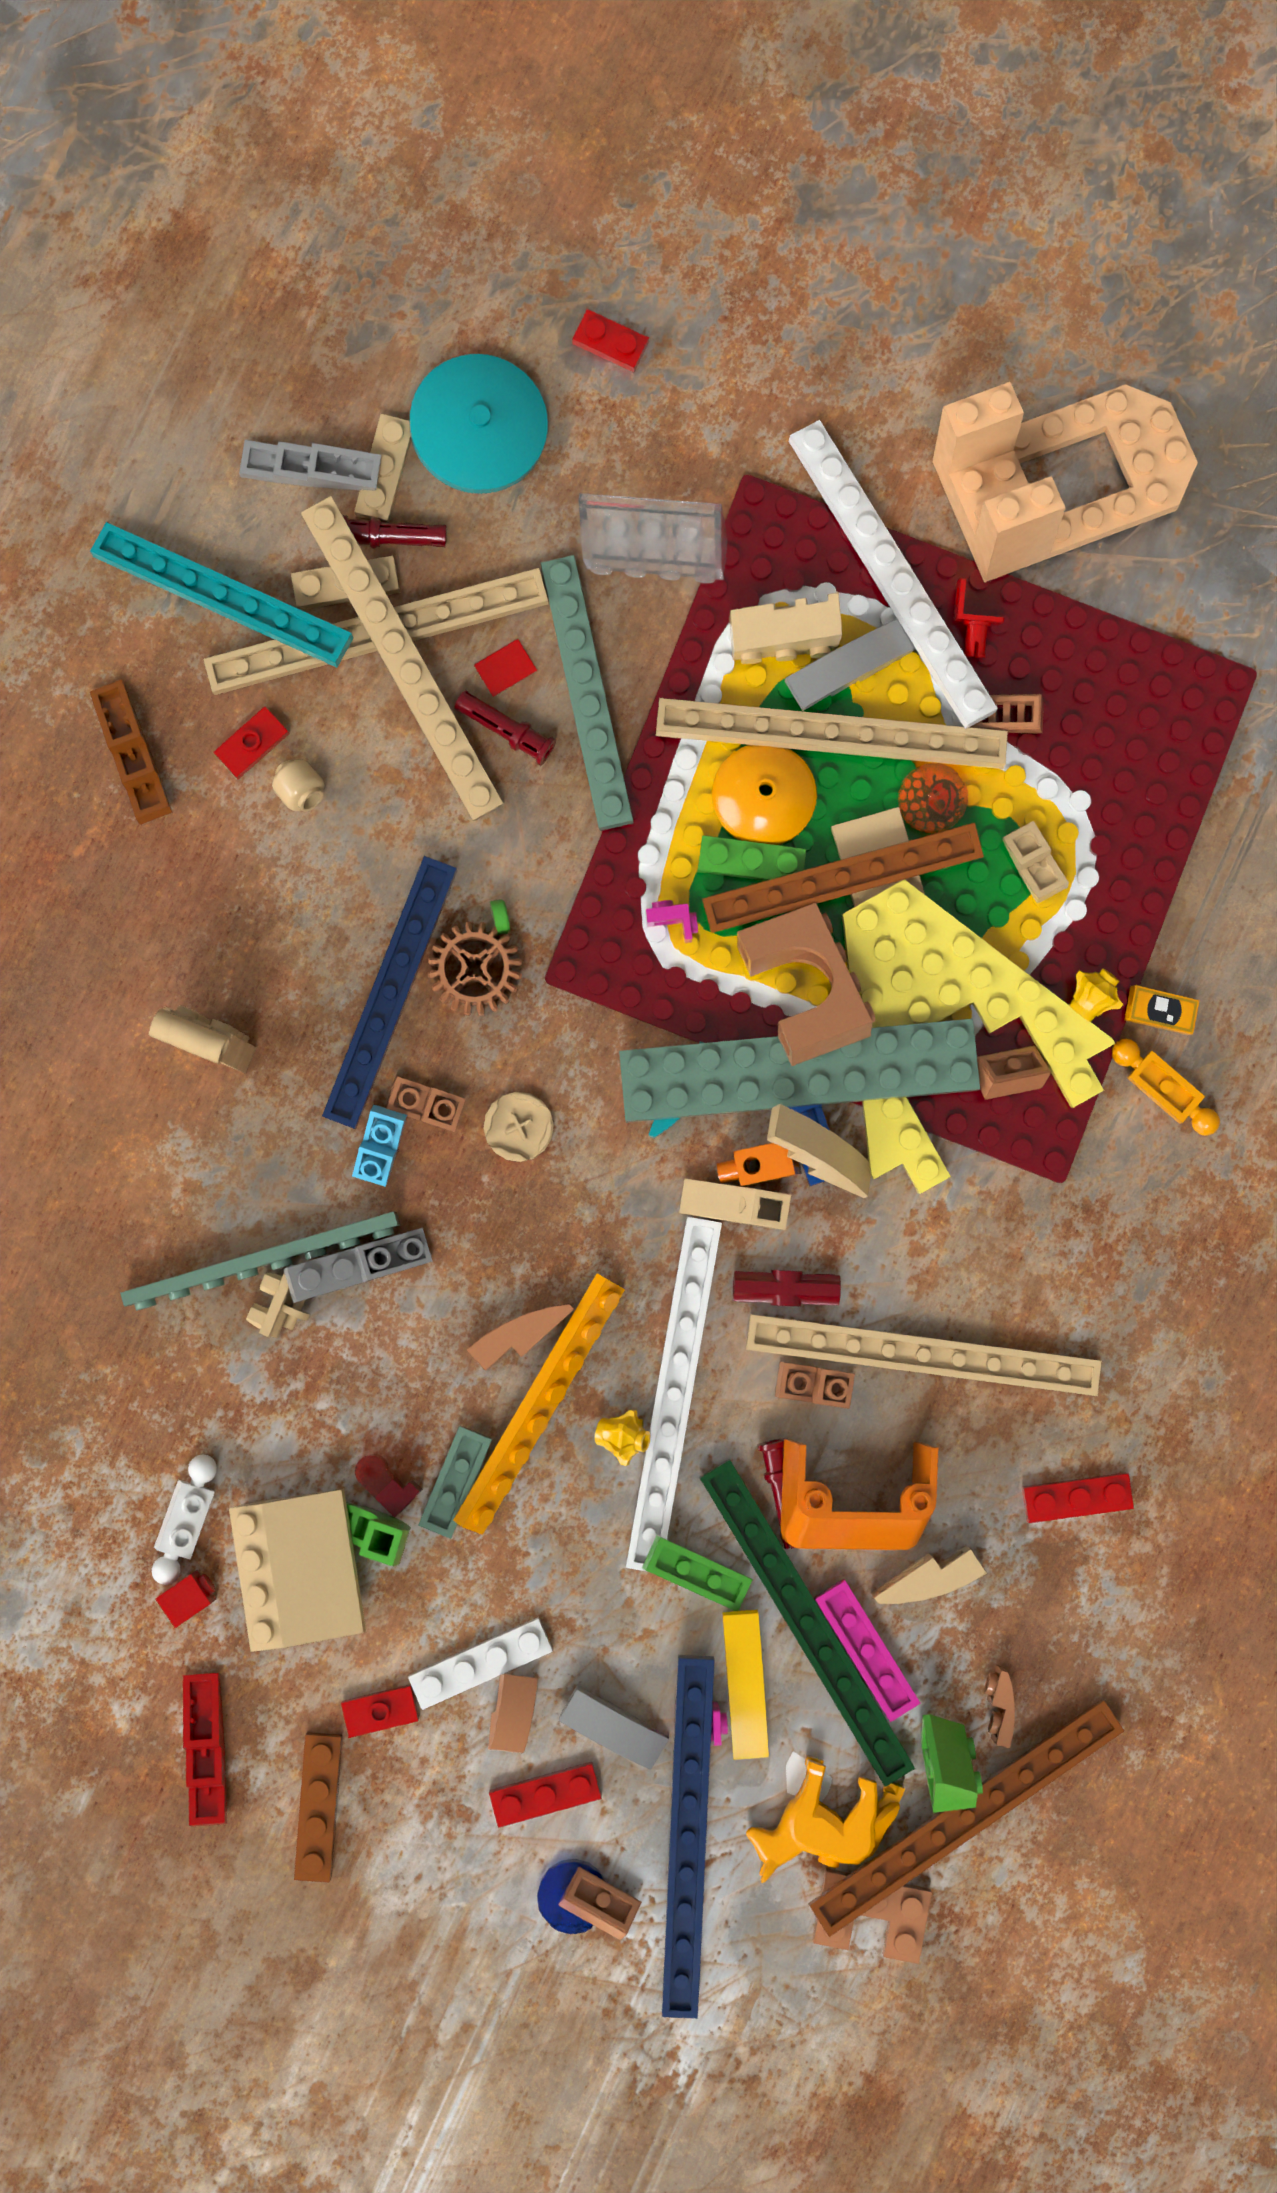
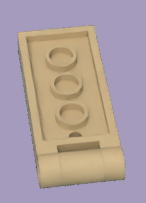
M181 1005L178 1006L176 1011L167 1007L159 1009L149 1030L150 1037L246 1073L256 1047L248 1043L250 1037L239 1032V1030L218 1020L207 1019L198 1012Z

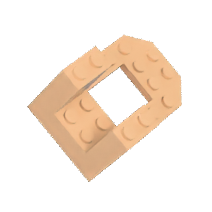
M1011 382L943 406L932 462L984 582L1177 511L1198 463L1171 402L1126 384L1023 423L1021 422L1024 412ZM1105 432L1129 488L1064 512L1065 505L1052 476L1029 484L1020 464Z

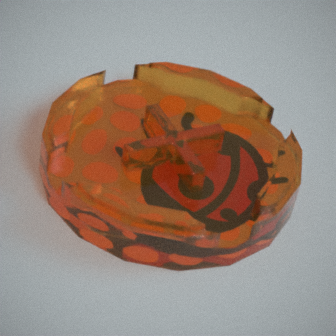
M926 763L912 770L903 779L898 792V807L904 820L914 829L924 833H938L952 828L963 817L968 805V789L953 768L940 763Z

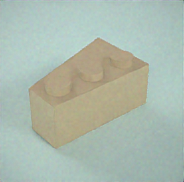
M839 592L828 594V601L808 604L807 598L795 599V606L775 607V604L771 603L731 610L729 624L733 660H741L742 664H755L761 662L762 658L776 657L777 661H790L796 659V655L810 654L811 658H822L838 648L842 637Z

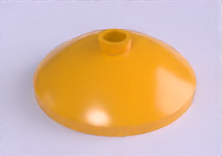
M747 745L733 752L718 769L712 788V803L715 814L720 824L732 837L741 841L771 845L784 844L801 833L813 815L817 799L815 780L806 762L788 748ZM762 785H769L772 788V793L764 796L760 793L759 788Z

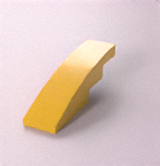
M758 1609L722 1612L733 1760L769 1757Z

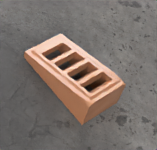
M1041 694L990 695L996 706L1003 705V722H996V711L989 716L988 723H982L981 720L970 726V728L1008 731L1007 733H1043L1044 699ZM1011 705H1017V722H1011ZM1025 706H1032L1031 722H1025Z

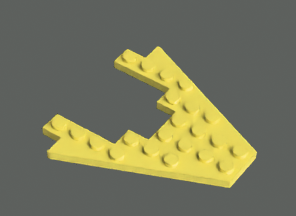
M905 879L842 914L849 973L854 972L861 986L859 994L863 1003L869 1002L873 1009L875 1022H872V1028L939 1022L972 1003L988 1033L1020 1017L1071 1108L1104 1091L1087 1059L1114 1045V1040L1093 1023L1081 1017L1067 1003ZM906 1097L862 1101L869 1169L872 1179H876L902 1164L918 1194H921L951 1177Z

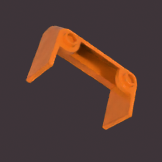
M784 1439L781 1534L789 1545L799 1549L908 1550L917 1545L936 1507L937 1447L922 1442L913 1443L912 1484L908 1485L901 1493L899 1512L832 1511V1494L826 1485L818 1481H805L806 1445L792 1439Z

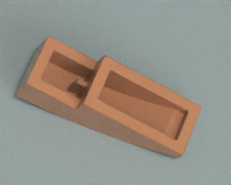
M564 1304L526 1313L487 1333L470 1346L467 1351L485 1371L511 1347L520 1357H523L575 1308L571 1304Z

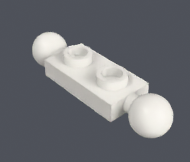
M208 1455L194 1457L188 1466V1472L192 1478L190 1483L178 1480L154 1546L157 1551L165 1553L152 1566V1576L160 1584L169 1585L178 1579L181 1571L180 1564L177 1561L178 1557L191 1559L215 1493L212 1489L204 1487L205 1483L211 1481L217 1472L216 1462Z

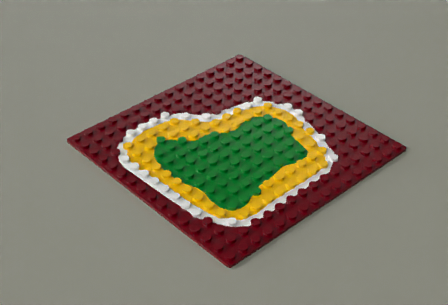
M745 475L741 479L624 775L634 823L602 831L545 975V981L548 985L696 1043L700 1041L711 1043L777 1037L779 1021L813 1009L823 1003L829 996L832 988L828 978L822 971L810 964L802 962L786 963L754 976H750L737 948V932L789 912L713 933L710 931L702 898L762 882L761 880L697 872L702 835L737 840L723 828L715 814L712 803V788L715 776L722 763L733 752L747 745L656 736L659 698L964 727L917 650L907 654L861 682L857 681L832 697L829 695L802 711L785 683V678L820 658H811L810 654L796 655L797 658L790 661H777L776 657L762 658L761 662L755 664H742L741 660H733L729 624L731 610L774 603L775 607L795 606V599L807 598L808 604L826 602L828 601V594L839 592L842 637L838 648L897 619L827 504L752 475ZM887 528L963 653L965 650L967 625H964V622L953 621L956 585L960 578H966L963 614L1004 617L1003 624L991 625L987 629L986 658H975V650L974 657L966 658L989 695L1041 694L1044 699L1043 733H1007L1006 764L1003 769L790 749L798 754L810 768L816 784L817 799L813 815L803 831L792 840L779 846L807 849L804 870L840 860L831 831L832 826L899 807L900 809L903 803L907 804V811L903 812L900 809V813L909 840L975 823L984 857L919 875L925 895L1068 1005L1074 999L1073 995L1077 986L1076 973L1079 970L1086 973H1099L1104 968L1120 981L1116 987L1118 997L1123 1005L1120 1009H1111L1103 1012L1101 1015L1096 1016L1091 1023L1110 1036L1116 1043L1119 1041L1126 1023L1124 1019L1130 987L1134 985L1140 986L1256 680L1257 672L1246 665L1009 574L984 582L975 561ZM997 705L996 722H1003V705ZM1011 705V722H1017V705ZM1025 706V722H1031L1032 706ZM989 717L983 719L982 723H988ZM927 769H931L933 771V774L930 779H927L925 777V772ZM937 770L943 771L941 778L936 776L935 772ZM915 772L922 774L919 779L912 777ZM933 775L936 776L935 780H943L945 776L952 777V783L958 785L959 789L962 788L958 792L961 799H964L961 801V805L958 806L961 812L958 816H953L952 822L946 821L943 823V829L937 827L936 821L929 820L926 817L927 811L921 807V801L916 798V794L918 791H922V798L925 799L927 792L924 790L922 783L921 787L916 789L913 786L915 780L923 783L929 781L932 785L934 783L932 780ZM909 780L911 785L908 789H905L904 783ZM762 785L759 791L762 795L768 796L772 793V788L769 785ZM910 790H913L914 797L912 801L908 800V793ZM901 791L905 792L904 801H901L899 798ZM911 804H918L919 810H910ZM917 812H921L923 818L918 819L916 818L915 814ZM907 813L912 814L911 822L905 819ZM1032 821L1035 822L1049 844L1051 856L1069 882L1068 888L1038 904L1019 874L1003 842L1004 836ZM922 822L924 825L923 829H917L915 823ZM928 822L934 823L933 831L927 830L926 824ZM851 895L817 903L820 913L828 915L833 928L831 936L835 943H841L845 954L842 914L854 908ZM672 900L673 905L688 904L689 913L696 912L698 933L692 934V943H684L682 923L647 927L646 909L652 908L653 902ZM972 1003L941 1020L973 1019L977 1057L1030 1046L1036 1047L1020 1017L988 1033ZM1114 1045L1087 1059L1101 1086L1113 1058L1112 1048ZM1051 1073L1044 1086L1040 1089L992 1099L984 1098L981 1086L979 1091L906 1098L925 1132L1053 1182L1063 1183L1068 1177L1099 1094L1071 1108ZM862 1101L850 1102L863 1107Z

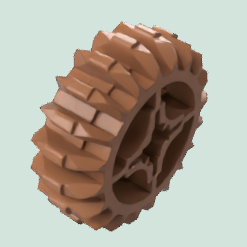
M466 922L467 933L461 934L458 926H453L452 930L456 936L453 940L445 933L441 935V939L446 944L445 948L436 944L433 945V951L441 956L440 959L434 957L428 959L429 965L438 967V970L428 972L429 979H440L431 988L434 992L446 990L439 1000L444 1004L453 998L454 1000L451 1004L452 1011L456 1012L462 1003L465 1004L464 1014L466 1016L471 1015L472 1006H477L479 1016H484L485 1010L483 1005L489 1004L491 1010L497 1012L498 1007L494 1002L497 998L506 1005L510 1002L504 994L505 990L517 993L518 988L511 984L510 980L518 981L522 979L521 973L512 971V968L522 966V960L517 958L510 959L519 950L517 946L505 948L511 940L508 934L497 940L498 931L495 926L488 935L485 934V922H480L478 932H473L472 923ZM469 942H483L491 945L488 950L485 949L476 955L469 954L461 946ZM500 953L504 961V972L500 983L497 984L489 975L488 970L489 966L494 962V958ZM454 954L461 962L462 968L456 980L450 985L447 978V964L451 955ZM463 957L470 963L472 961H475L476 964L477 961L482 962L481 969L488 981H485L481 976L476 977L475 974L473 977L467 976L470 970ZM474 983L481 984L490 991L478 997L465 996L459 993L463 988L466 989Z

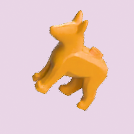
M806 1755L805 1765L807 1770L804 1781L795 1797L786 1806L776 1829L768 1830L762 1827H750L746 1831V1836L754 1845L759 1859L763 1862L759 1875L762 1876L761 1883L766 1882L778 1867L789 1862L803 1851L818 1855L820 1863L833 1868H838L840 1863L858 1865L866 1858L873 1856L886 1830L899 1812V1803L905 1790L904 1786L896 1783H891L886 1787L883 1786L884 1794L881 1800L877 1801V1782L872 1779L859 1777L860 1800L843 1821L836 1811L819 1801L826 1766L823 1765L824 1760Z

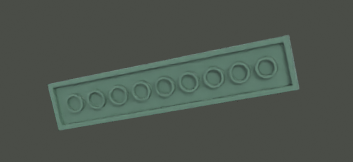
M973 1019L872 1028L871 1037L791 1066L778 1036L619 1051L626 1123L770 1110L779 1104L792 1108L980 1090Z

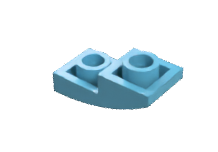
M373 1105L370 1110L364 1138L358 1150L352 1174L353 1177L386 1187L407 1115Z

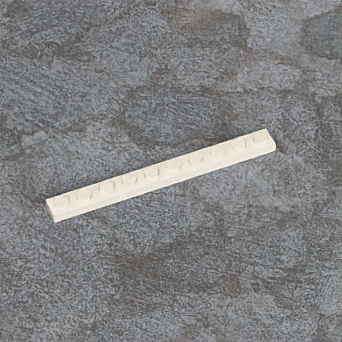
M818 420L790 435L789 443L964 728L967 729L994 714L998 709L821 421Z
M687 1217L649 1430L650 1444L645 1453L626 1568L646 1571L642 1569V1566L656 1535L667 1540L719 1243L721 1222Z

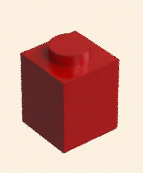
M196 1570L155 1599L174 1628H177L216 1600L213 1594L216 1592V1588L206 1574L200 1575L198 1570Z

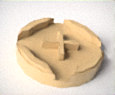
M514 1092L504 1095L492 1103L485 1115L483 1129L487 1143L496 1154L509 1161L524 1162L536 1158L546 1150L552 1140L554 1124L551 1112L542 1100L529 1093Z

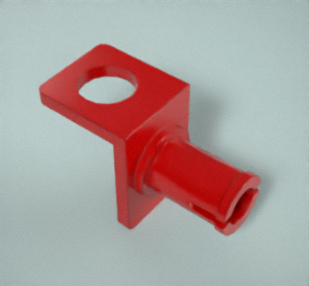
M960 578L956 585L953 621L964 622V625H967L964 655L969 658L974 657L975 650V658H986L987 629L991 625L1003 624L1004 617L963 614L966 578Z

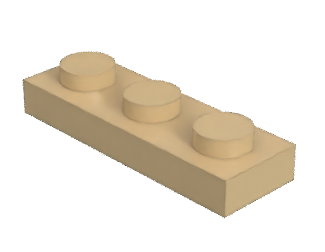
M384 414L380 415L370 453L381 455L376 491L360 490L354 510L355 516L366 519L377 517V519H381V522H390L412 441L410 421Z
M394 556L367 560L386 595L400 593ZM331 567L291 573L296 606L300 610L350 602Z

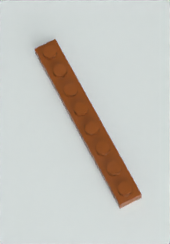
M970 823L702 898L710 931L713 933L803 908L813 903L825 902L984 856L975 823Z

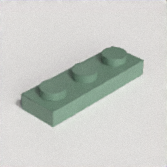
M461 1425L459 1426L418 1526L449 1539L452 1538L457 1523L453 1520L475 1483L492 1438Z

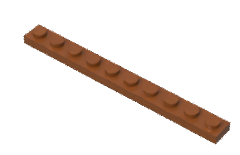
M1104 1700L1098 1701L983 1781V1793L977 1795L976 1808L937 1813L809 1902L808 1905L828 1936L831 1937L1124 1732V1729Z

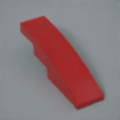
M220 1674L183 1675V1749L186 1750V1787L189 1788V1826L227 1824L225 1741Z

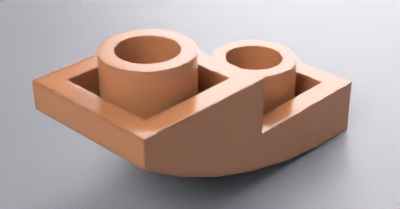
M396 1076L385 1108L405 1114L409 1118L455 1132L465 1098Z
M780 1362L775 1397L850 1409L855 1374Z
M996 1665L994 1673L988 1674L984 1686V1693L988 1694L987 1700L992 1706L999 1707L998 1712L993 1711L990 1717L988 1732L992 1733L991 1739L996 1745L1010 1749L1015 1722L1014 1693L1008 1671L1004 1667Z
M509 1674L500 1675L496 1712L491 1713L489 1750L524 1753L533 1718L538 1678Z

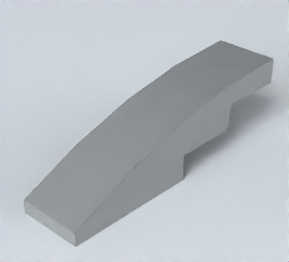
M244 440L239 474L242 478L282 484L376 491L381 455L312 443V447L280 441H278V445Z
M896 619L847 643L786 677L785 683L802 711L829 695L832 697L857 681L861 682L913 652L916 648L899 620Z

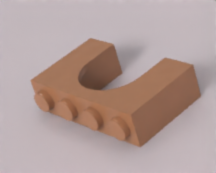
M816 903L737 932V948L750 976L786 963L802 962L818 968L830 982L832 990L823 1003L813 1009L778 1022V1038L791 1066L871 1037L872 1022H875V1015L870 1003H863L859 994L861 986L854 972L849 973L845 965L847 957L840 942L835 943L831 936L833 928L830 919L826 913H820Z

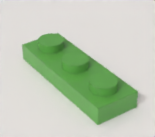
M702 835L697 872L766 881L804 870L807 849Z
M657 1535L642 1566V1569L734 1611H739L753 1580Z

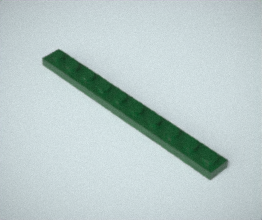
M726 1460L700 1476V1480L883 1785L886 1787L914 1770L913 1763L731 1460Z

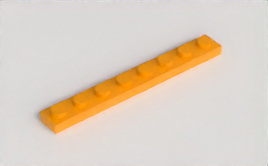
M598 1273L595 1275L453 1521L461 1527L483 1535L486 1528L491 1524L504 1497L511 1490L512 1484L522 1466L529 1459L530 1453L540 1435L547 1428L548 1422L558 1404L565 1397L566 1391L576 1373L583 1366L584 1360L594 1342L601 1335L604 1325L612 1311L617 1307L625 1291L624 1288Z

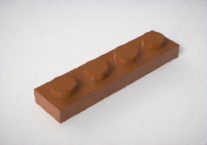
M307 1732L305 1735L294 1880L328 1883L331 1881L342 1735Z

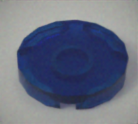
M578 1859L562 1860L551 1866L541 1878L537 1892L538 1908L542 1917L556 1931L570 1935L585 1933L594 1926L559 1906V1902L578 1867L605 1881L597 1868L589 1862Z

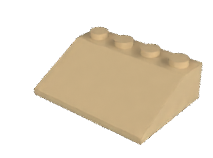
M344 1489L254 1501L229 1508L251 1652L286 1648L366 1632Z

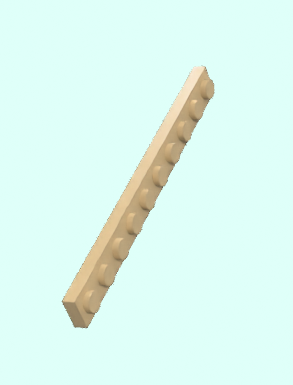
M332 496L301 512L303 519L472 820L475 821L504 805Z
M536 568L396 606L394 609L412 641L548 605V598L540 570ZM359 617L333 624L351 632L353 640L342 660L378 651ZM277 640L203 659L214 695L328 665Z
M659 698L656 736L999 769H1003L1006 764L1008 732Z
M750 1314L746 1350L1092 1396H1098L1102 1362L1100 1360Z

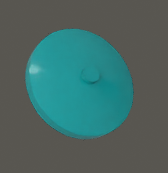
M468 354L443 362L423 379L412 401L409 426L415 452L424 467L435 478L463 492L486 494L507 489L520 482L532 471L539 461L546 443L548 416L539 389L520 368L496 356Z

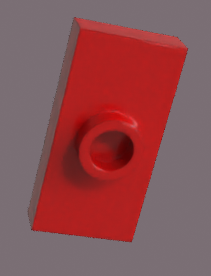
M264 706L213 753L239 780L290 733Z
M411 1684L341 1702L349 1738L419 1721Z

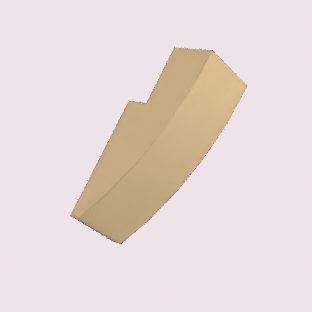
M965 1545L939 1564L928 1553L871 1592V1595L878 1604H901L923 1601L962 1588L987 1573L972 1550Z

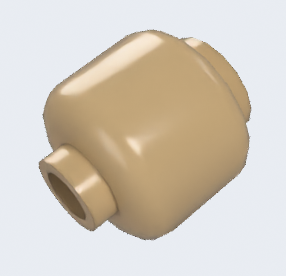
M302 759L288 760L277 767L272 787L287 808L292 811L306 812L315 808L322 801L325 784L322 777L310 763Z

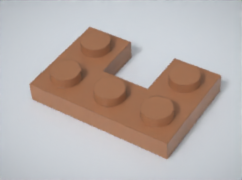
M825 1868L821 1894L851 1873ZM905 1884L861 1915L888 1921L882 1952L883 1957L919 1964L932 1895L931 1889ZM816 1917L812 1938L813 1944L849 1950L854 1921L829 1937Z

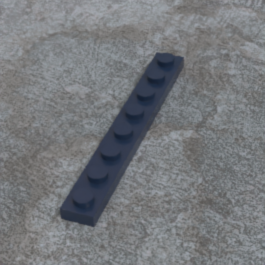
M426 856L423 857L322 1117L355 1130L357 1129L458 871L457 868Z

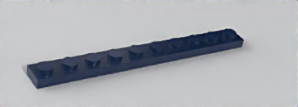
M678 1655L662 1991V2017L698 2019L714 1656Z

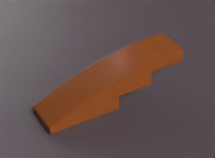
M121 679L90 691L108 749L113 755L121 782L127 791L138 823L141 825L173 813L123 680Z

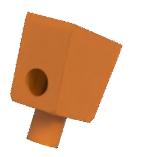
M774 1143L734 1151L735 1159L717 1163V1172L721 1184L739 1180L741 1186L801 1175V1169L798 1161L787 1157L788 1149ZM758 1159L760 1170L752 1172L750 1170L751 1160Z

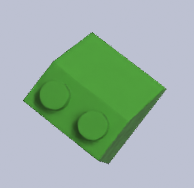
M931 1714L922 1715L921 1750L933 1813L976 1808L977 1795L983 1793L980 1772H973L971 1760L976 1759L973 1737L967 1738L963 1724Z

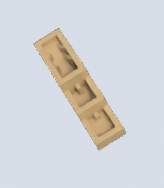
M782 1104L772 1108L767 1135L768 1141L788 1149L787 1157L809 1166L808 1174L862 1198L868 1197L871 1179L869 1161L838 1135L812 1119Z

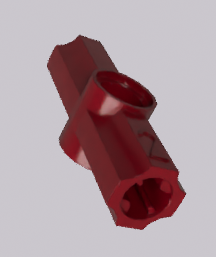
M771 1270V1273L734 1271L733 1301L745 1303L765 1302L770 1303L772 1306L802 1307V1304L839 1306L840 1275L803 1274V1271Z

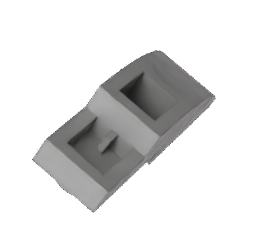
M423 1228L290 1266L284 1269L293 1303L433 1261Z

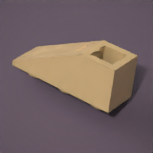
M684 1179L679 1213L783 1231L786 1230L791 1195Z

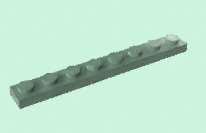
M571 555L542 562L541 568L599 830L602 831L632 824L634 821L575 556Z
M393 1211L121 1292L120 1295L124 1306L134 1305L136 1311L156 1306L155 1299L169 1295L170 1301L191 1295L189 1288L203 1285L205 1291L225 1285L223 1278L236 1274L238 1281L259 1275L257 1268L271 1264L272 1270L293 1265L291 1258L305 1254L306 1260L326 1255L325 1248L339 1244L340 1250L360 1245V1237L373 1234L374 1240L391 1236L394 1235L393 1228L401 1226L397 1212Z

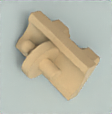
M265 1273L260 1284V1290L274 1296L271 1305L267 1308L254 1303L246 1320L260 1329L259 1334L278 1338L282 1327L293 1330L298 1318L308 1321L311 1314L302 1310L305 1300L293 1303L285 1274L282 1276Z

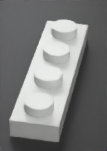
M537 1617L410 1674L408 1679L421 1709L424 1710L551 1653L553 1648L540 1618Z

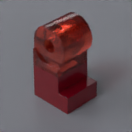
M367 1455L356 1464L355 1476L359 1483L394 1518L423 1490L414 1480L405 1486L389 1471L388 1462L380 1455Z

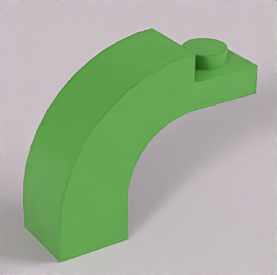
M346 1502L352 1542L354 1545L361 1547L359 1555L390 1566L399 1565L411 1527L405 1522L381 1511Z

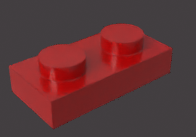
M587 309L572 338V343L634 373L649 344V337Z

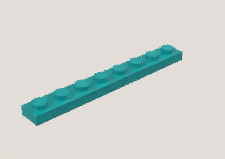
M107 522L90 550L92 556L98 560L338 668L353 640L351 632Z

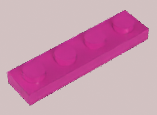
M845 1579L814 1597L889 1721H894L921 1704Z

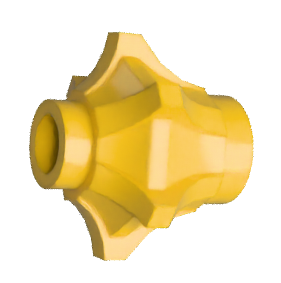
M1103 968L1099 973H1086L1080 970L1076 973V991L1073 995L1074 999L1069 1006L1081 1017L1092 1022L1096 1016L1101 1015L1103 1012L1122 1007L1123 1003L1118 997L1116 987L1120 981L1109 971Z
M628 1410L619 1417L601 1418L596 1427L595 1442L597 1445L604 1446L605 1449L612 1452L621 1465L628 1466L634 1455L639 1453V1451L645 1452L648 1449L650 1432L645 1431L643 1428V1419H638L637 1411Z

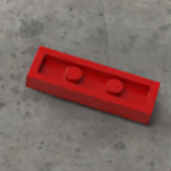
M1126 1472L1022 1487L1028 1523L1134 1509L1129 1473Z
M592 1761L489 1790L498 1828L602 1799Z

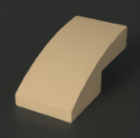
M1034 821L1003 837V842L1019 874L1037 904L1068 888L1069 882L1051 856V848Z

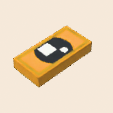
M1134 985L1130 987L1124 1020L1185 1035H1193L1200 1000Z

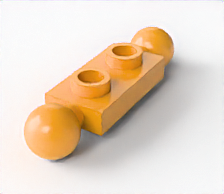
M1121 1039L1114 1044L1112 1048L1114 1061L1120 1066H1131L1134 1069L1127 1079L1179 1124L1183 1123L1189 1116L1192 1119L1193 1129L1200 1135H1212L1218 1130L1220 1118L1217 1112L1210 1108H1200L1198 1106L1205 1096L1156 1053L1149 1051L1142 1058L1139 1046L1131 1039Z

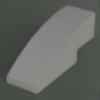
M579 1685L576 1686L559 1715L561 1723L618 1755L650 1770L669 1740V1737L612 1702L602 1700Z

